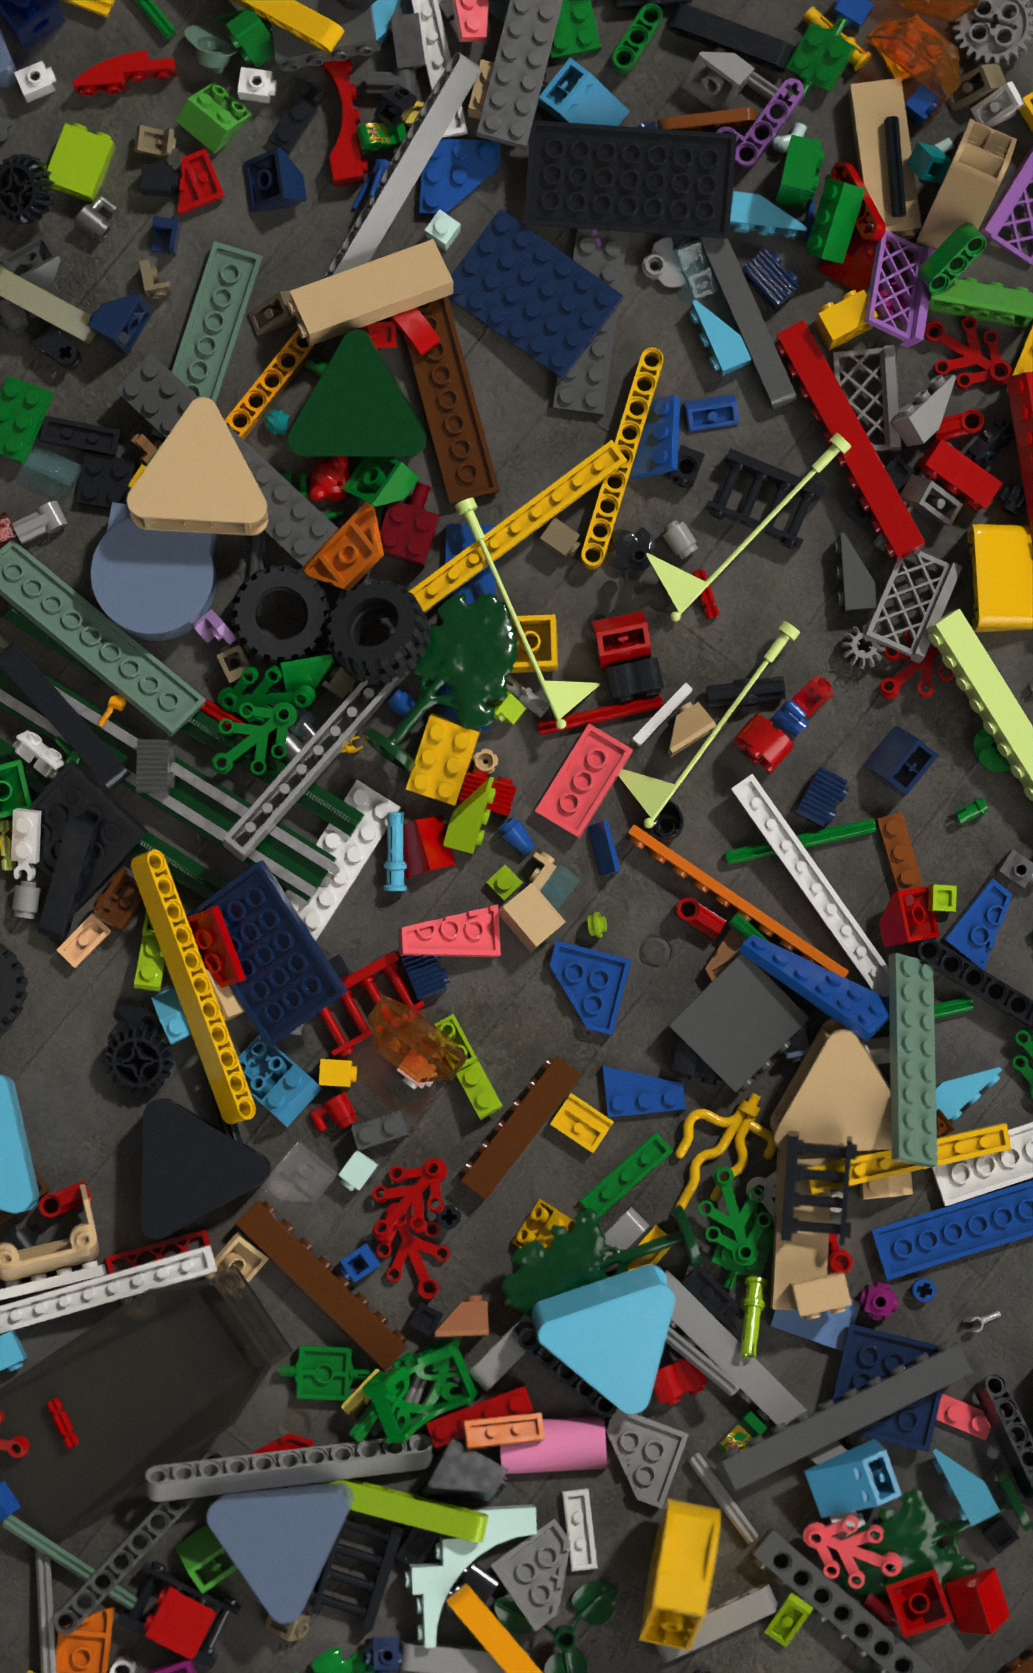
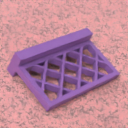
M1033 147L1026 153L979 230L985 239H991L1029 266L1033 264V252L1030 257L1024 254L1021 250L1020 242L1032 239L1033 243V217L1029 205L1030 202H1033V198L1028 199L1026 192L1028 184L1033 183V180H1031L1033 178ZM1024 204L1027 218L1015 221L1014 207ZM1028 222L1031 236L1019 238L1016 224ZM1011 225L1014 240L1005 241L998 236V233L1002 227Z
M886 230L883 238L876 245L864 322L900 339L899 345L909 348L923 341L931 294L919 279L918 270L937 249L931 246L923 249ZM886 240L891 242L896 252L889 253L885 245ZM904 250L914 253L912 264L909 263ZM896 254L904 267L899 271L892 259V256ZM883 261L887 263L892 273L888 277H886L882 269ZM903 271H906L910 279L908 287L900 275ZM892 277H894L900 289L897 293H894L888 281ZM880 283L888 295L885 299H882L878 291ZM901 293L906 301L904 310L896 297ZM889 299L896 311V314L892 316L884 303ZM876 306H878L885 320L881 321L874 317ZM899 317L902 323V330L897 329L893 318Z

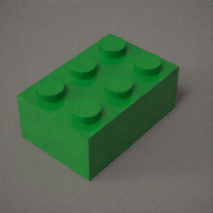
M791 135L775 205L805 211L807 203L812 204L820 177L818 173L820 172L825 150L820 149L822 141Z

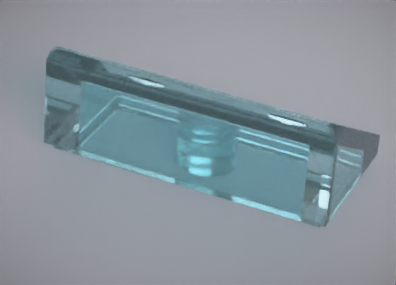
M38 445L35 446L24 464L26 469L72 490L82 471V465Z

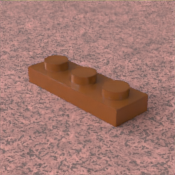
M902 812L876 819L896 890L901 891L923 887L924 885Z

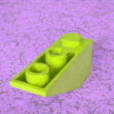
M493 777L488 778L453 811L443 846L470 854L474 853L476 845L481 846L485 831L481 830L482 824L487 825L491 811L486 809L487 803H493L496 789L492 788Z

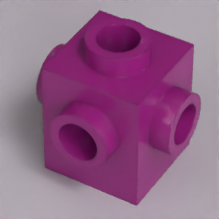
M875 1281L874 1286L867 1284L866 1290L862 1289L859 1298V1304L862 1305L861 1310L868 1312V1318L880 1321L883 1320V1316L890 1318L891 1312L895 1313L898 1305V1297H895L896 1292L890 1290V1284ZM878 1297H883L885 1300L884 1305L878 1307L875 1303Z

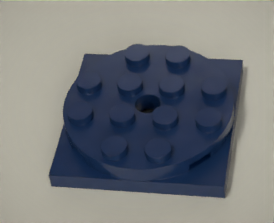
M849 1323L840 1364L836 1373L832 1395L833 1402L842 1399V1393L856 1387L858 1391L866 1387L865 1382L871 1378L880 1376L882 1379L890 1375L889 1370L900 1364L906 1367L914 1363L913 1358L924 1352H927L928 1355L936 1352L938 1345ZM943 1388L852 1434L929 1452Z

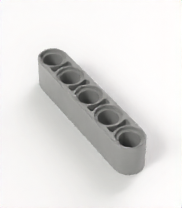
M768 1583L763 1584L706 1610L705 1617L690 1651L655 1644V1647L662 1662L666 1663L776 1612L780 1607Z
M401 1641L402 1662L399 1666L401 1670L423 1673H506L486 1648L436 1643V1647L425 1648L421 1641Z

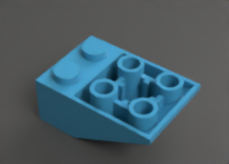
M571 58L568 59L538 99V106L559 122L620 126L630 113L589 71Z
M260 1034L238 1057L251 1095L286 1127L294 1121L322 1089L275 1045L268 1048Z
M876 1439L804 1471L821 1518L877 1507L902 1495L887 1451Z

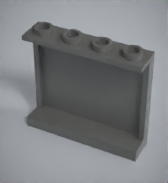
M295 0L336 22L344 29V34L330 54L271 23L275 61L282 71H297L301 67L310 65L321 66L324 62L333 60L344 61L349 57L357 55L368 56L373 54V52L381 50L376 40L372 5L362 10H350L343 7L338 0Z
M740 953L669 1026L737 1092L739 1089L744 1091L754 1081L751 1077L758 1070L762 1073L771 1065L772 1061L770 1058L776 1052L782 1054L790 1046L791 1043L788 1040L795 1033L799 1036L809 1027L807 1021L810 1018L754 962Z

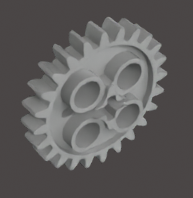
M962 0L964 7L956 8L960 16L953 17L954 23L958 24L953 27V33L958 34L955 36V42L961 43L959 46L961 52L968 50L966 54L967 59L972 58L974 55L976 56V64H979L984 59L985 64L995 61V64L1000 65V60L1004 59L1008 65L1010 56L1017 60L1019 59L1018 50L1027 52V47L1024 43L1032 44L1033 42L1030 36L1033 35V26H1031L1033 25V17H1030L1033 15V7L1027 8L1030 4L1029 0ZM983 7L991 10L987 15H980L978 11ZM1007 11H1013L1016 13V15L1011 19H1007L1003 16V14ZM994 22H998L995 28H991ZM1014 26L1017 27L1016 30H1012L1011 28ZM977 32H984L986 34L981 40L973 38V35ZM1003 35L1011 37V40L1007 43L998 41Z

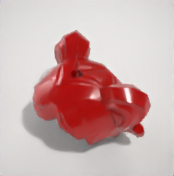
M331 456V458L324 459L315 466L309 476V500L319 502L324 499L338 502L348 496L349 493L342 490L352 475L348 468L347 456Z

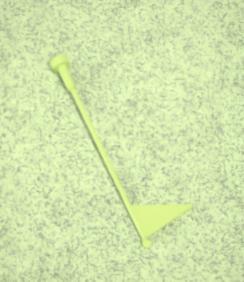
M836 432L830 439L833 444L812 465L813 469L706 581L646 553L678 610L671 614L672 621L677 622L680 620L681 614L816 472L820 473L840 451L845 454L852 447L839 433Z
M474 498L465 499L455 505L456 511L459 516H465L475 541L479 542L557 720L556 727L564 729L566 721L561 718L594 691L600 683L544 680L483 540L485 536L474 513V510L478 508Z
M786 621L781 623L777 629L781 634L763 657L765 660L675 784L622 769L619 774L620 779L650 816V818L644 820L646 828L654 826L655 818L768 663L774 661L788 640L795 641L800 632L793 625Z

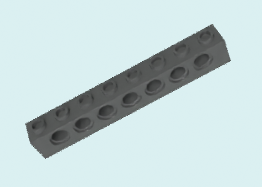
M772 1527L751 1550L755 1556L753 1559L754 1563L764 1571L768 1567L775 1573L773 1579L783 1588L789 1585L795 1591L794 1595L815 1608L813 1613L825 1623L829 1620L835 1625L833 1631L842 1639L846 1640L849 1637L856 1644L853 1648L863 1657L870 1655L875 1660L873 1665L880 1672L932 1673L935 1670L930 1663L835 1581L826 1577L821 1569ZM782 1553L787 1556L786 1564L780 1567L774 1565V1557ZM798 1571L807 1573V1580L802 1584H797L793 1580L795 1573ZM819 1588L827 1590V1597L823 1601L814 1599V1593ZM838 1606H845L848 1611L845 1617L836 1618L834 1610ZM859 1623H864L868 1627L867 1632L862 1636L854 1634V1628ZM878 1641H886L888 1644L886 1651L883 1653L874 1651V1646ZM897 1659H907L908 1664L904 1670H896L894 1668Z

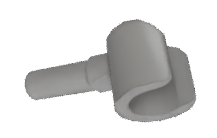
M999 1311L982 1317H966L963 1323H973L972 1329L967 1330V1332H980L984 1324L1001 1317Z

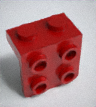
M169 1587L167 1592L162 1590L156 1602V1605L160 1606L156 1615L150 1614L143 1627L147 1631L145 1637L188 1659H193L215 1617V1611L179 1593L178 1590Z

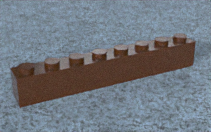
M257 1200L235 1224L386 1371L391 1363L407 1349L408 1346L405 1342L408 1339L398 1329L392 1331L386 1325L388 1319L380 1311L377 1310L374 1313L367 1306L370 1302L360 1292L357 1294L353 1293L348 1288L351 1283L341 1273L336 1276L330 1270L332 1264L324 1256L321 1255L318 1258L311 1251L314 1247L304 1237L299 1239L292 1233L295 1228L285 1218L280 1221L274 1215L277 1210L268 1201L265 1200L262 1203L260 1200Z

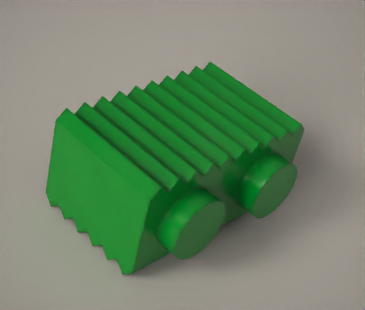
M248 7L243 13H239V16H235V19H231V22H227L226 26L231 31L228 37L236 48L242 47L239 52L247 63L252 61L258 68L275 55L273 37L251 7Z

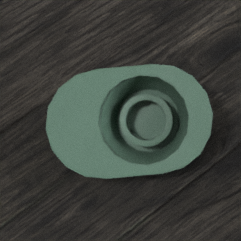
M192 25L184 31L185 38L195 47L197 63L217 74L223 72L224 67L229 63L231 55L237 52V48L212 28Z

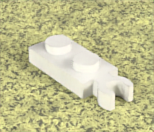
M21 808L13 810L11 861H18V866L14 869L15 879L21 877L22 870L28 873V881L35 878L36 871L32 863L36 864L39 862L41 811Z

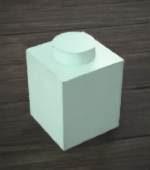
M439 209L425 229V238L428 240L434 239L436 245L447 252L461 232V224Z
M357 1149L339 1173V1176L343 1178L340 1183L351 1191L355 1188L361 1190L379 1164Z

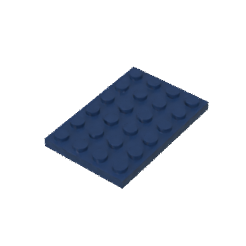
M501 208L451 274L453 294L447 296L448 299L562 380L624 299L621 293Z
M264 860L258 861L186 915V917L219 905L246 977L245 980L229 985L268 1048L278 1043L348 993V990Z

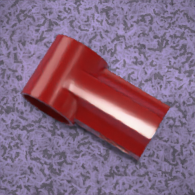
M975 409L943 417L939 430L933 434L935 440H949L966 435H976L984 424V417L981 412ZM967 417H975L978 421V427L968 428L965 424V419Z
M683 898L676 903L675 914L680 920L687 922L714 940L726 923L725 919L699 904L693 898ZM685 902L691 903L694 907V912L690 917H686L681 913V906Z
M80 1181L42 1197L39 1203L40 1212L46 1217L56 1218L61 1214L83 1206L84 1203L80 1190V1185L83 1184L86 1187L89 1203L93 1200L85 1181ZM49 1199H55L59 1204L58 1210L52 1214L48 1213L45 1209V1203Z

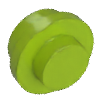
M594 912L593 915L588 916V929L591 936L601 938L603 937V932L607 931L606 918L601 916L599 912Z

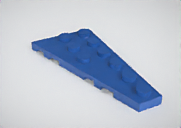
M754 934L744 941L738 950L742 955L866 1042L890 1020L888 998Z

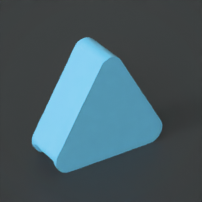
M0 1074V1209L11 1213L28 1211L37 1204L39 1189L15 1083L10 1077Z
M645 1265L541 1300L534 1305L531 1317L542 1345L624 1413L637 1414L647 1407L675 1305L674 1293L667 1286L666 1275L660 1267Z

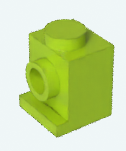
M508 691L506 699L502 701L489 700L485 703L486 706L495 708V719L500 722L506 720L513 725L526 709Z

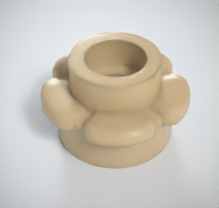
M482 749L481 752H477L473 756L474 769L491 774L495 771V766L498 765V757L491 750ZM484 759L488 760L487 764L483 763Z

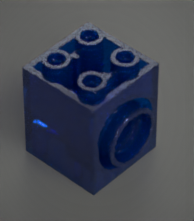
M0 0V19L25 51L66 21L57 0Z

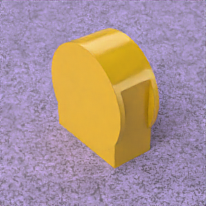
M669 1498L666 1499L651 1558L639 1636L640 1641L690 1651L705 1617L719 1539L720 1509Z

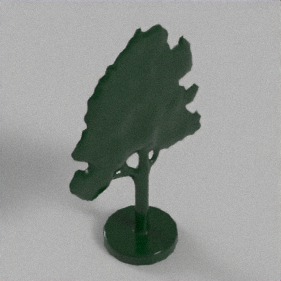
M465 593L454 595L438 608L437 614L442 619L443 624L430 627L431 632L428 635L430 643L428 648H424L426 654L422 660L418 659L416 662L418 666L412 670L415 675L421 677L420 688L422 692L420 698L389 738L370 727H367L361 734L362 738L380 755L407 773H410L416 764L398 745L427 709L439 703L455 709L456 716L463 728L475 729L488 726L494 720L495 708L486 706L485 703L487 701H502L507 698L506 683L508 679L506 675L513 671V665L518 657L516 654V631L513 630L512 620L506 603L500 602L492 593L480 595L477 601L470 605L466 603ZM431 679L432 683L426 686L427 681ZM444 684H448L451 688V693L446 696L437 697L435 694Z
M678 1205L671 1208L676 1232L625 1250L618 1249L613 1245H606V1238L601 1231L596 1219V1213L592 1208H587L584 1212L579 1211L574 1218L577 1222L570 1233H568L567 1228L564 1226L553 1225L550 1233L554 1236V1240L551 1242L550 1248L545 1249L539 1240H533L522 1248L517 1249L512 1259H510L511 1262H516L521 1268L515 1274H509L501 1286L507 1296V1300L504 1301L505 1305L511 1306V1308L519 1310L522 1314L530 1316L532 1320L531 1312L537 1302L609 1278L604 1272L605 1268L609 1265L619 1263L615 1274L618 1275L624 1273L627 1266L634 1260L677 1244H681L686 1258L692 1267L701 1265L700 1251L683 1207ZM606 1252H613L610 1256L605 1255Z
M1006 1470L998 1473L997 1478L1006 1496L996 1502L1000 1512L983 1521L1006 1510L1013 1509L1023 1530L1028 1531L1032 1529L1033 1524ZM913 1488L910 1492L905 1491L900 1499L903 1501V1505L897 1514L892 1508H881L879 1510L878 1516L883 1519V1522L880 1524V1527L883 1529L882 1540L879 1543H871L869 1541L858 1545L881 1556L888 1552L898 1554L902 1559L901 1571L895 1576H887L881 1571L880 1567L853 1557L859 1571L863 1572L865 1576L864 1585L858 1589L852 1588L849 1585V1574L843 1561L839 1563L840 1572L838 1575L843 1580L841 1588L856 1591L860 1595L869 1596L871 1593L890 1600L885 1586L934 1569L942 1589L946 1582L975 1574L977 1571L975 1562H971L965 1556H960L958 1548L959 1536L973 1526L968 1519L964 1521L960 1519L954 1522L942 1519L936 1520L933 1511H931L928 1503L922 1497V1492L918 1488ZM862 1525L856 1532L847 1537L866 1531L870 1526ZM943 1525V1528H941L940 1530H937L935 1528L937 1526ZM876 1531L870 1533L873 1537L880 1536ZM951 1535L949 1545L945 1549H940L937 1546V1542L941 1538ZM893 1564L886 1565L888 1569H895ZM854 1576L852 1578V1580L855 1582L861 1581V1579L857 1576Z

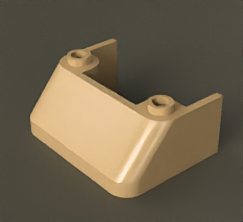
M85 1184L80 1185L88 1223L74 1227L70 1233V1238L17 1250L10 1243H1V1280L14 1281L93 1261L98 1256L99 1245Z

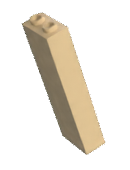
M901 78L850 84L848 96L859 176L885 222L886 230L905 240L915 238L922 226L915 175L906 165L912 153ZM889 116H897L899 118L906 215L901 218H893L891 212L884 124L885 118Z
M434 239L291 290L290 301L287 302V306L291 316H296L298 319L297 328L301 338L306 337L309 346L451 295L453 294V280Z
M777 1150L770 1307L776 1310H796L790 1283L827 1275L829 1234L797 1231V1234H792L791 1241L781 1240L787 1153L781 1150ZM803 1153V1156L798 1155L797 1166H802V1169H804V1167L831 1162L833 1155ZM801 1179V1182L796 1181L795 1192H800V1195L831 1197V1190L810 1194L807 1180ZM799 1205V1208H794L793 1218H798V1221L829 1223L830 1208Z

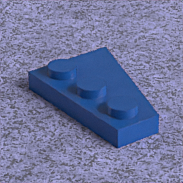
M676 395L653 400L629 477L640 479L677 470L680 398Z
M990 878L944 936L943 940L970 962L985 970L991 949L993 950L996 942L995 938L1000 924L1003 923L1013 894L996 880Z
M602 1066L608 1117L686 1109L683 1083Z

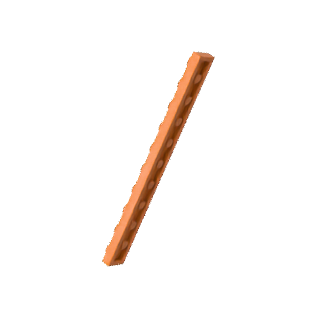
M636 825L631 827L627 835L631 837L629 842L641 850L643 847H646L652 851L650 856L661 864H664L666 861L674 866L672 871L683 879L686 876L695 881L693 885L704 893H707L709 890L717 896L715 901L726 908L731 905L748 922L753 920L760 925L758 930L766 936L771 937L772 934L781 940L779 944L788 951L792 952L795 949L802 954V958L844 978L849 972L847 969Z

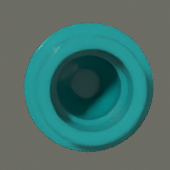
M273 410L265 417V426L273 435L278 433L284 435L290 415L284 414L283 410Z

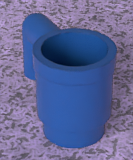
M787 700L771 717L773 722L777 723L786 733H790L794 737L809 723L804 718L807 713L792 700Z

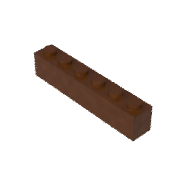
M558 1056L554 1060L550 1057L540 1069L544 1072L538 1081L535 1078L531 1080L524 1090L528 1094L523 1101L517 1099L508 1110L512 1114L506 1122L501 1119L492 1131L496 1136L490 1143L485 1140L476 1152L480 1155L475 1163L469 1161L460 1172L464 1176L461 1181L485 1200L582 1076Z

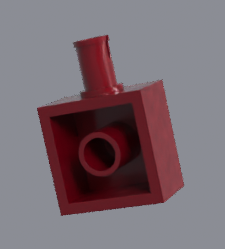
M416 482L410 503L405 504L398 501L389 503L380 529L385 556L425 568L440 523L439 514L424 509L431 486Z

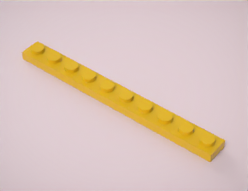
M610 440L486 533L483 540L492 561H496L627 463V459L615 443ZM475 541L409 591L415 596L424 613L428 612L489 566L479 542Z

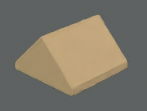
M533 883L529 884L498 912L499 917L530 953L566 922Z
M238 1232L214 1258L217 1271L205 1274L204 1276L235 1298L269 1258L244 1235Z

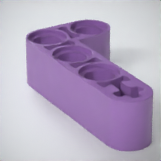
M795 78L787 79L745 137L730 127L720 128L716 132L737 134L735 162L744 168H751L759 161L804 97L803 84ZM796 86L798 95H791L788 100V104L791 106L788 107L784 102L788 96L787 88L793 89ZM774 107H781L785 113L782 118L774 119L770 115L771 110ZM759 128H766L769 131V136L765 140H759L755 137V132ZM751 149L754 152L753 159L743 161L740 158L741 151Z

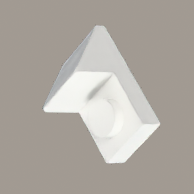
M1008 82L970 110L978 123L991 128L1016 115L1015 110L1024 105V102L1013 82Z

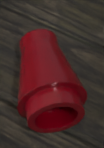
M870 1593L863 1607L868 1609L886 1627L889 1625L894 1628L897 1618L891 1601Z

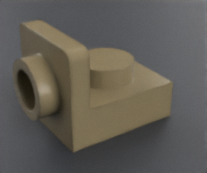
M149 259L139 261L147 297L152 296V299H160L166 297L167 293L172 292L170 282L154 283L159 282L156 266L151 267Z
M303 1613L294 1622L283 1624L275 1621L269 1614L264 1628L288 1642L302 1640L308 1632V1623L311 1616Z

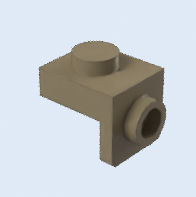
M143 125L137 126L134 152L158 158L170 155L176 145V138L173 137L174 129L160 130Z

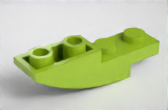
M146 910L134 988L160 991L166 962Z
M454 1014L431 1025L480 1120L502 1109L503 1106Z

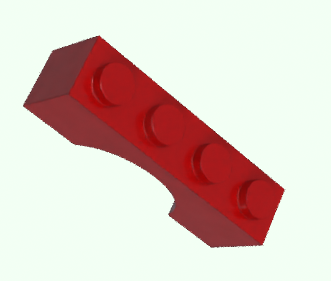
M524 1383L500 1392L479 1403L439 1415L426 1422L434 1447L437 1448L448 1444L452 1439L456 1441L464 1438L462 1424L464 1421L524 1415L534 1411Z

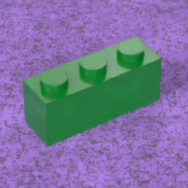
M827 178L805 253L843 264L864 197L865 188Z

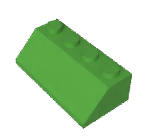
M964 277L963 280L956 279L943 293H931L928 311L959 317L970 316L975 320L1026 329L1033 318V293L1028 292V289L1024 287L1009 289L1004 288L1001 283L988 282V284L978 283V280L975 278Z

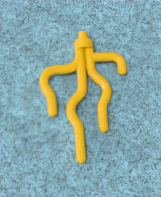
M752 1092L748 1101L742 1099L736 1112L730 1117H721L706 1109H696L688 1114L683 1124V1138L675 1151V1156L679 1159L685 1156L692 1143L694 1123L697 1120L704 1119L716 1126L726 1128L716 1147L704 1150L693 1158L689 1167V1181L675 1206L681 1205L685 1210L699 1184L701 1165L707 1160L722 1155L730 1145L734 1135L735 1148L738 1154L737 1163L730 1168L734 1173V1178L743 1172L748 1162L745 1137L749 1131L767 1141L768 1145L763 1156L767 1160L773 1158L777 1150L774 1133L754 1122L761 1110L757 1107L761 1099L760 1096ZM724 1172L720 1180L727 1181L728 1174ZM716 1185L711 1193L710 1198L713 1202H718L723 1195L721 1187Z

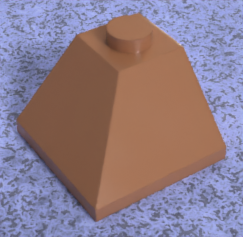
M482 1295L466 1296L467 1300H462L436 1328V1337L489 1335L488 1299L482 1300Z

